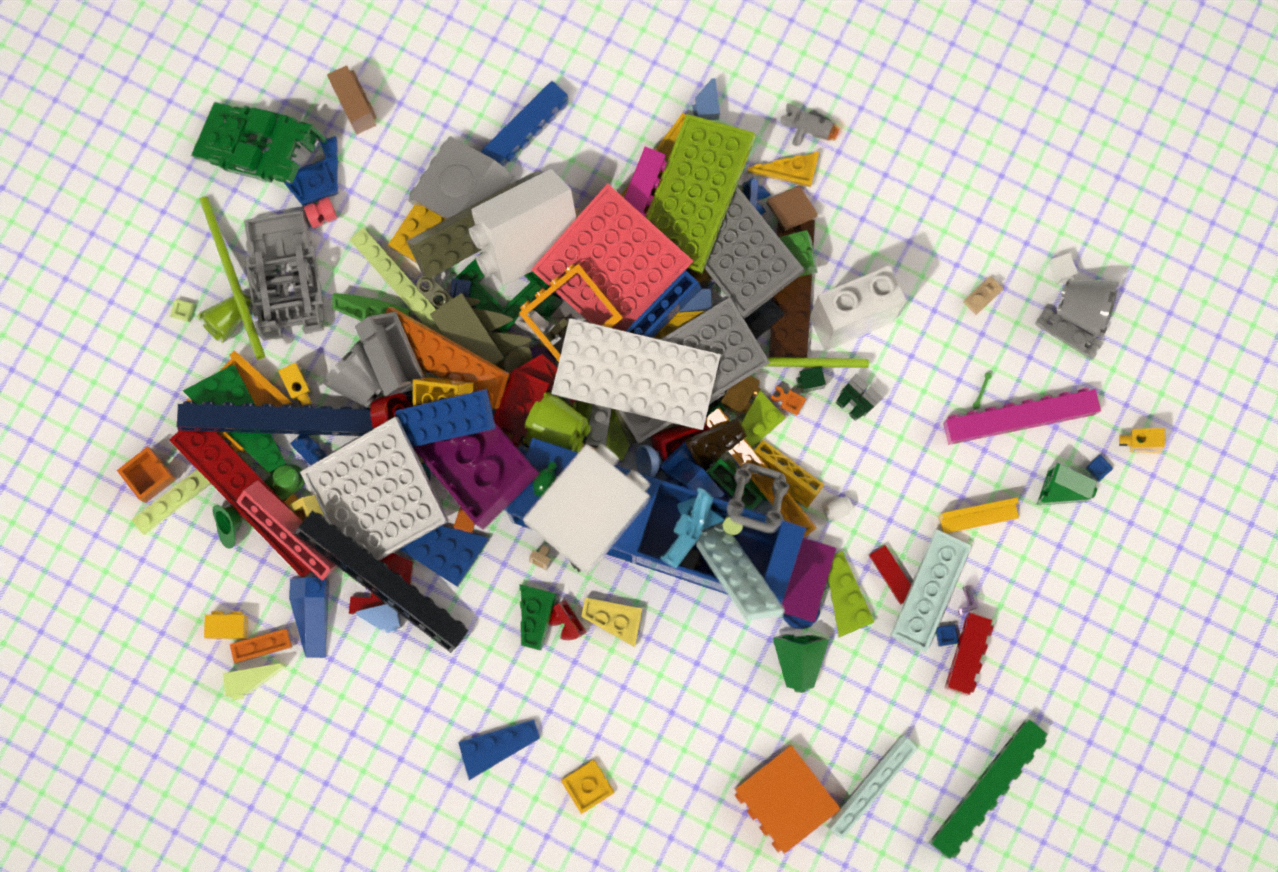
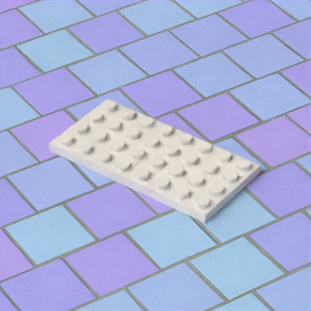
M569 318L552 394L703 430L721 354Z

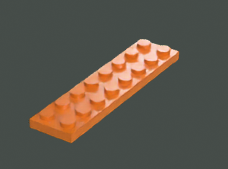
M394 307L387 308L386 313H397L420 367L441 379L473 383V392L487 389L491 408H499L509 376L508 372Z

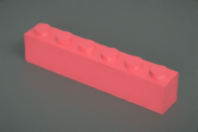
M258 480L242 492L236 503L322 581L336 570L337 566L294 534L303 521Z

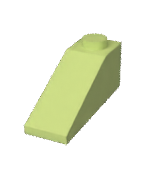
M278 663L223 673L225 696L232 697V700L244 699V695L252 693L285 669V664Z

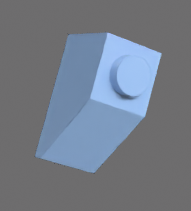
M387 604L356 611L357 616L379 630L386 631V634L398 631L397 628L402 627L399 613Z

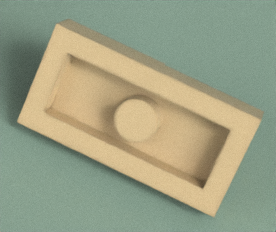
M990 276L963 303L977 315L1004 288Z

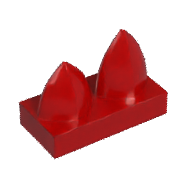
M566 600L553 607L554 610L552 611L549 625L557 626L563 623L565 625L561 631L560 639L566 641L575 640L587 633Z

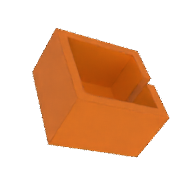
M148 446L116 470L136 497L144 503L150 501L176 480L156 452Z

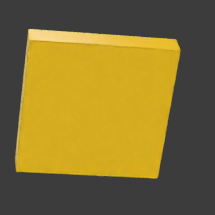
M595 759L560 780L580 814L585 813L615 794Z

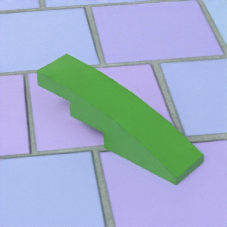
M334 293L332 295V309L359 321H363L368 316L386 314L388 307H394L410 317L411 310L385 301L351 294Z

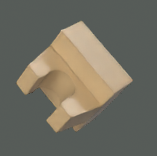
M542 545L539 552L533 550L529 562L547 570L550 565V558L547 557L550 548Z

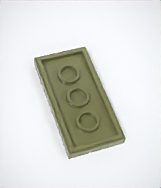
M463 293L430 313V316L446 338L492 364L504 358Z

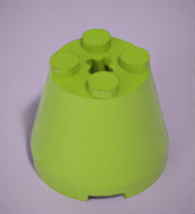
M545 392L544 398L540 402H535L528 415L524 427L527 429V436L523 439L524 444L530 446L532 438L580 453L583 448L582 442L584 437L589 434L591 425L588 424L584 416L557 395Z

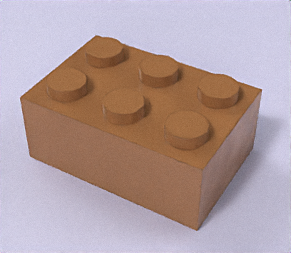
M346 65L327 74L356 135L375 127L374 119L377 117L354 70L350 71Z

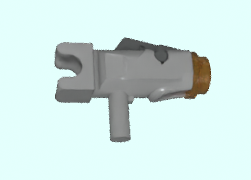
M790 103L786 104V113H789L791 116L782 115L780 124L791 129L793 127L797 128L792 145L799 146L803 134L806 133L827 141H836L841 128L836 123L816 110H811L807 113L799 110L800 107Z

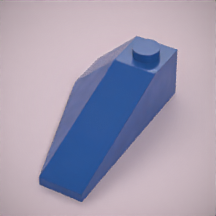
M320 578L290 579L289 600L305 658H326L329 580L326 578L323 581Z

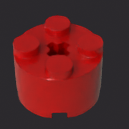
M403 393L383 396L371 402L370 415L373 429L396 417L395 411L413 407V403L409 402L405 398L407 396Z

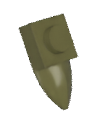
M563 318L545 336L550 342L554 339L557 340L559 337H564L568 322ZM540 340L537 347L543 346L544 343Z

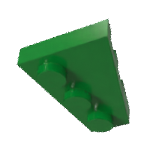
M519 584L522 618L520 622L521 646L541 651L557 594Z

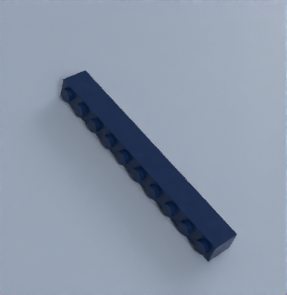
M184 401L183 404H178L176 427L178 431L363 436L373 430L370 407H360V410L348 406L332 409V406L313 408L311 405H302L301 408H297L289 404H284L282 407H274L273 404L254 406L252 403H243L242 406H236L230 402H225L223 405H215L213 402L195 404L192 401Z

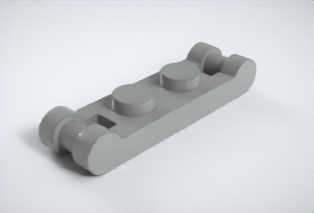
M1047 307L1044 308L1042 311L1043 315L1037 319L1035 325L1093 360L1097 355L1096 351L1102 347L1103 342L1061 318L1053 310ZM1048 319L1053 321L1052 325L1047 323ZM1086 342L1091 344L1090 348L1084 346Z

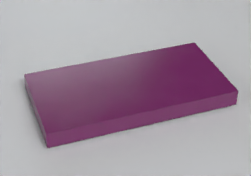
M803 538L781 605L784 608V614L815 622L837 549L836 547Z

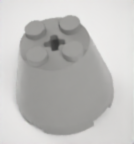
M1113 280L1067 281L1062 290L1061 297H1064V299L1059 304L1057 315L1095 336L1104 338L1107 331L1106 326L1109 323L1118 292L1116 288L1119 282Z
M359 340L328 373L322 383L331 390L367 408L380 394L382 388L363 347L365 343Z

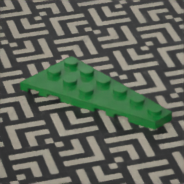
M234 364L182 390L195 404L213 402L215 405H223L225 402H230L236 406H242L243 403H252L256 406ZM226 432L269 473L274 472L282 465H287L271 434Z

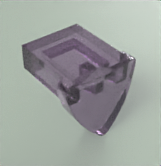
M973 585L962 587L968 606L958 609V614L961 615L980 609Z

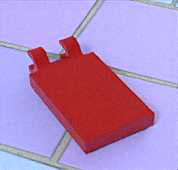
M514 369L493 419L503 432L507 431L514 434L511 441L518 447L522 435L527 436V429L524 427L528 415L535 402H540L544 398L543 395L548 391L550 383Z

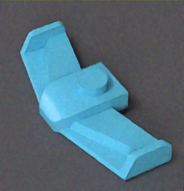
M701 488L697 489L699 493L690 517L682 514L676 524L674 532L679 535L678 539L666 555L660 558L674 568L678 567L695 542L698 541L714 498Z

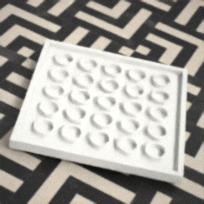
M398 417L392 418L300 472L311 496L315 495L325 520L331 525H336L345 536L353 538L362 549L369 550L378 561L449 522Z

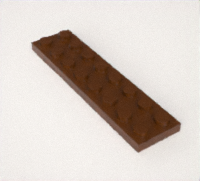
M815 219L786 231L782 229L777 221L776 235L782 237L807 230L811 236L814 249ZM812 274L797 277L773 296L772 301L785 315L771 327L769 357L807 358Z

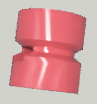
M329 197L318 200V204L311 203L304 206L313 229L322 226L324 221L329 223L338 219Z

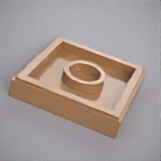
M800 186L772 197L766 202L784 231L818 216L817 211Z

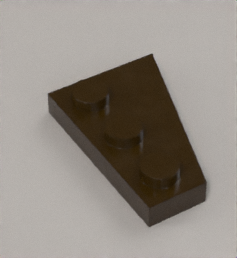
M738 417L686 439L685 442L696 464L706 471L707 467L713 462H717L722 454L727 450L730 451L746 438L747 433Z

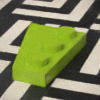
M761 390L741 422L747 433L745 440L752 448L786 419Z

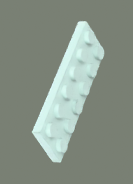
M938 529L934 531L891 631V637L922 652H927L971 549V545Z

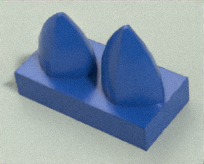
M751 178L743 183V194L762 216L766 213V210L757 200L765 199L771 194L765 187L758 184V179Z
M298 435L290 443L310 465L328 456L309 435Z

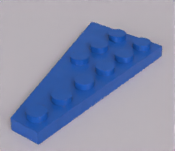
M440 526L399 550L458 587L490 538Z

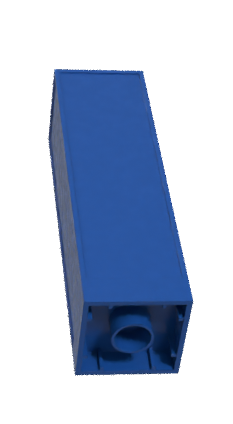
M532 438L529 448L522 445L518 448L538 472L547 468L550 461L556 463L557 467L554 471L556 480L579 454ZM614 465V467L625 476H627L628 473L631 471L629 469ZM638 473L650 484L645 491L650 496L649 503L609 549L606 555L728 595L702 554L700 558L703 561L698 570L695 568L690 570L679 565L677 568H674L660 559L661 556L666 555L679 537L674 532L676 524L681 518L677 504L694 497L697 498L699 492ZM534 480L504 509V511H507L506 513L511 523L528 529L531 528L525 524L523 519L541 499L533 494ZM714 498L711 507L716 508L717 513L720 512L724 519L729 515L727 510L729 502ZM744 508L742 514L739 515L766 524L767 515ZM784 520L772 533L743 525L741 532L733 536L782 605L806 528ZM694 544L692 548L699 551L696 544Z

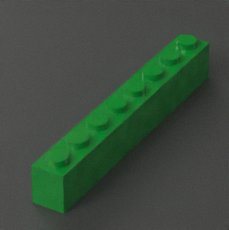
M1025 719L928 843L947 859L955 858L960 853V846L963 842L967 843L972 838L974 828L976 826L980 827L986 819L984 815L988 810L992 811L997 806L998 802L996 800L999 796H1004L1008 792L1010 782L1013 779L1017 780L1022 774L1021 768L1025 763L1028 765L1033 760L1035 750L1037 748L1041 749L1047 742L1045 738L1048 734L1030 719Z

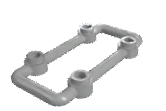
M744 463L741 468L736 470L734 476L737 486L734 499L729 500L727 506L728 514L735 523L772 533L782 523L783 515L780 513L782 498L787 493L789 484L786 482L784 474L751 463ZM751 472L777 479L772 486L775 497L772 511H769L767 514L766 524L739 516L744 509V503L741 501L744 486L750 481Z

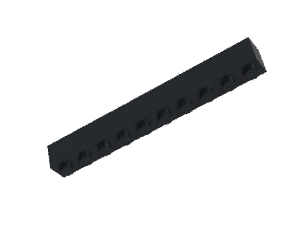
M312 510L295 531V535L451 653L455 650L469 631L463 622L452 618L447 610L439 608L430 597L422 595L416 586L409 585L400 574L392 572L383 561L375 559L369 550L362 549L353 538L345 536L336 525L328 523L322 514L315 513Z

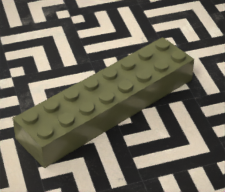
M536 170L406 241L422 274L430 279L481 251V249L476 247L469 233V228L475 225L471 209L530 180L542 172Z

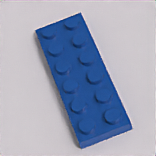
M487 389L395 411L396 417L399 418L412 447L496 429Z

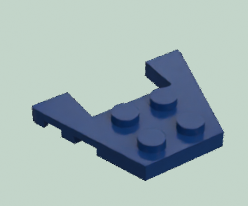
M336 136L326 139V144L320 142L326 157L325 160L298 169L293 184L284 183L303 207L316 203L325 197L338 195V140Z

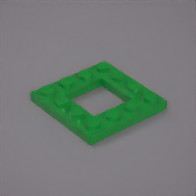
M476 258L454 278L472 281L470 298L480 300L478 304H475L476 308L497 312L513 318V321L497 328L501 333H507L515 325V321L520 315L519 312L522 311L520 307L528 300L530 301L542 285L550 288L539 276L531 271L524 275L530 283L503 307L479 284L486 276L480 270Z

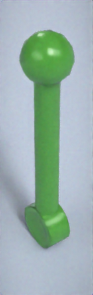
M990 372L984 374L985 380L976 402L972 405L974 409H979L981 406L982 395L988 380L992 377Z

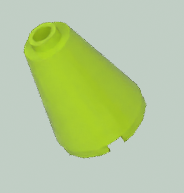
M244 293L243 295H244V297H245V300H246L248 309H250V308H251V305H250L251 300H250V298ZM234 296L201 311L197 315L199 321L203 319L205 322L203 327L215 340L221 339L222 344L229 338L242 320Z

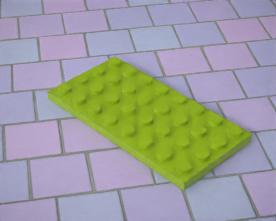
M686 114L646 218L693 260L687 270L702 274L757 135L755 132Z

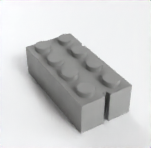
M396 312L368 316L355 326L361 342H365L363 347L385 396L412 391L413 379L425 378Z

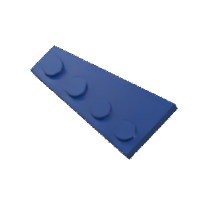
M535 720L458 742L468 780L470 781L539 740Z

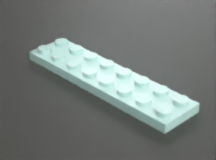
M724 521L703 529L695 544L744 619L747 621L782 616L784 608L735 537L724 531Z

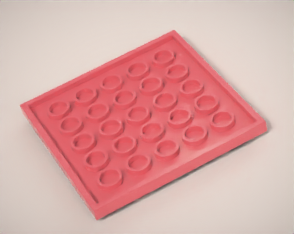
M607 183L531 270L551 287L550 282L557 276L562 278L566 274L564 270L570 265L574 264L576 266L579 264L623 317L611 328L626 331L691 265L693 260ZM578 272L555 291L591 324L601 326L613 316Z

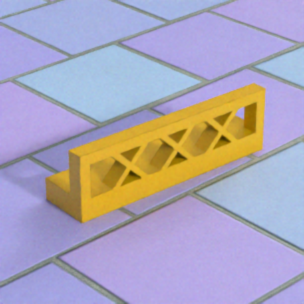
M764 440L754 449L769 469L784 474L786 482L789 484V494L808 508L825 484ZM761 448H764L766 451L769 452V454L763 452ZM777 460H780L781 462H783L784 465H781L780 463H778ZM793 472L798 473L800 477L796 476ZM809 483H812L814 486H816L817 490L811 487Z
M1018 497L941 513L938 516L941 530L949 534L1019 519L1016 507L1019 503Z

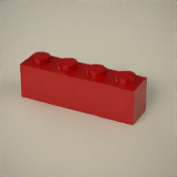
M973 613L966 614L958 640L959 644H957L944 689L965 696L974 693L977 682L974 680L976 674H979L982 669L980 660L982 655L986 654L988 648L986 640L988 636H991L994 628L991 625V619Z

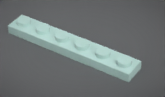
M902 735L841 810L828 823L827 827L842 840L918 748L906 736Z

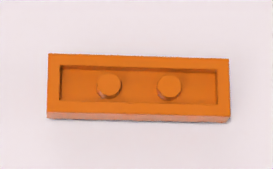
M287 628L229 644L235 664L292 648Z

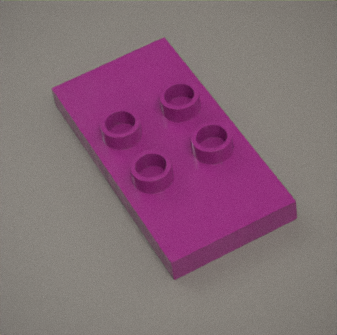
M496 423V429L414 446L413 449L473 523L482 530L540 474Z

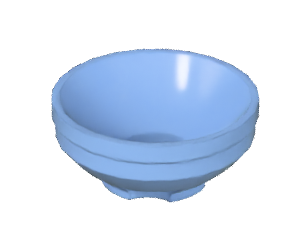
M640 445L636 451L638 472L654 478L660 469L659 465L662 463L659 452L650 445Z

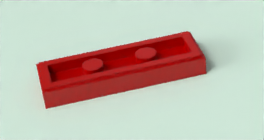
M885 545L870 554L869 558L901 605L906 599L911 584Z

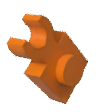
M776 386L775 390L780 393V396L775 397L771 395L770 399L774 402H782L780 408L797 417L806 398L791 390L786 394L781 387Z

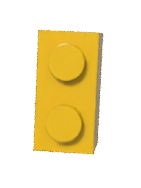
M211 611V614H205L204 638L247 639L248 616L242 614L243 611H231V614H223V611Z

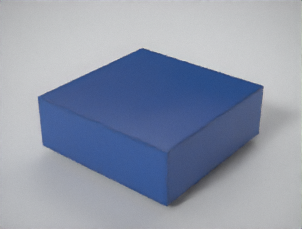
M1100 454L1085 469L1099 482L1114 468Z
M955 624L937 627L935 632L938 647L959 644Z

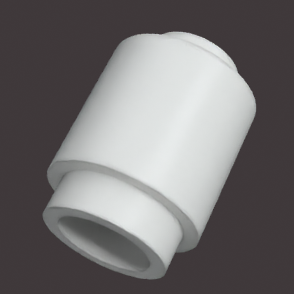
M847 496L839 497L824 505L825 510H823V513L827 520L835 522L850 514V511L853 510V505Z

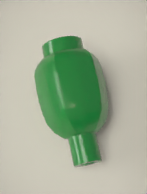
M550 461L548 467L539 472L540 474L533 482L534 495L542 498L556 480L554 472L557 467L556 463Z

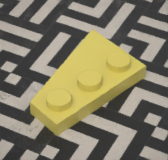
M585 597L581 617L635 647L642 608Z

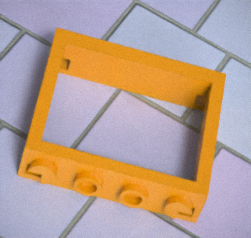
M574 264L570 265L564 270L566 274L562 278L557 276L550 282V288L546 291L544 288L535 294L536 299L532 303L528 300L520 307L522 310L519 312L520 316L558 361L561 354L529 317L528 313L577 272L613 314L601 326L611 328L623 318L579 264L576 266Z

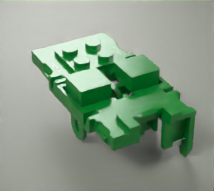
M214 102L191 156L196 160L219 166L226 172L254 178L263 182L272 183L275 179V181L293 184L300 167L291 160L292 157H297L294 153L295 149L301 148L297 142L313 153L318 141L326 144V137L312 124L298 122L293 116L289 117L288 115L254 107H231L230 105ZM250 134L257 135V139L250 140ZM269 137L273 140L272 143H267Z

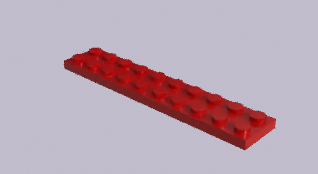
M178 431L169 439L301 578H305L311 572L305 564L236 503L242 492L258 480L286 505L217 432Z

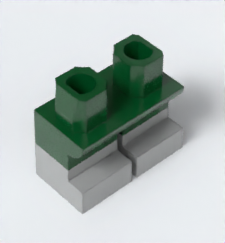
M857 373L841 390L835 402L842 409L850 403L854 409L849 413V416L854 421H857L862 416L865 417L883 399L871 386L867 389L869 384Z

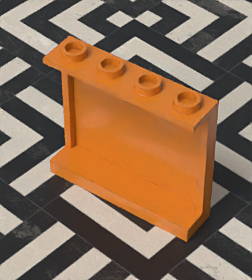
M789 745L783 752L734 789L737 792L734 794L740 804L745 803L749 809L746 812L753 821L757 818L761 824L759 829L765 837L769 835L772 838L773 842L771 845L778 853L782 851L783 854H786L841 810L792 745Z

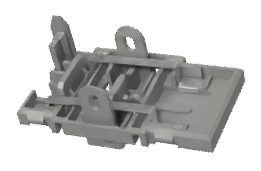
M305 210L244 220L247 238L246 249L247 253H249V256H245L253 315L255 318H258V321H255L256 333L265 341L283 338L282 329L291 326L303 325L302 329L305 334L324 330L322 323L324 318L321 310L324 303L322 301L323 296L317 256L315 254V246L310 244L312 239ZM285 264H289L290 268L298 266V268L291 270V276H286ZM281 265L282 277H279L276 272L265 274V272L277 270L276 266ZM293 283V289L296 293L293 297H290L288 292V284ZM280 285H284V293L286 298L281 299L282 293Z

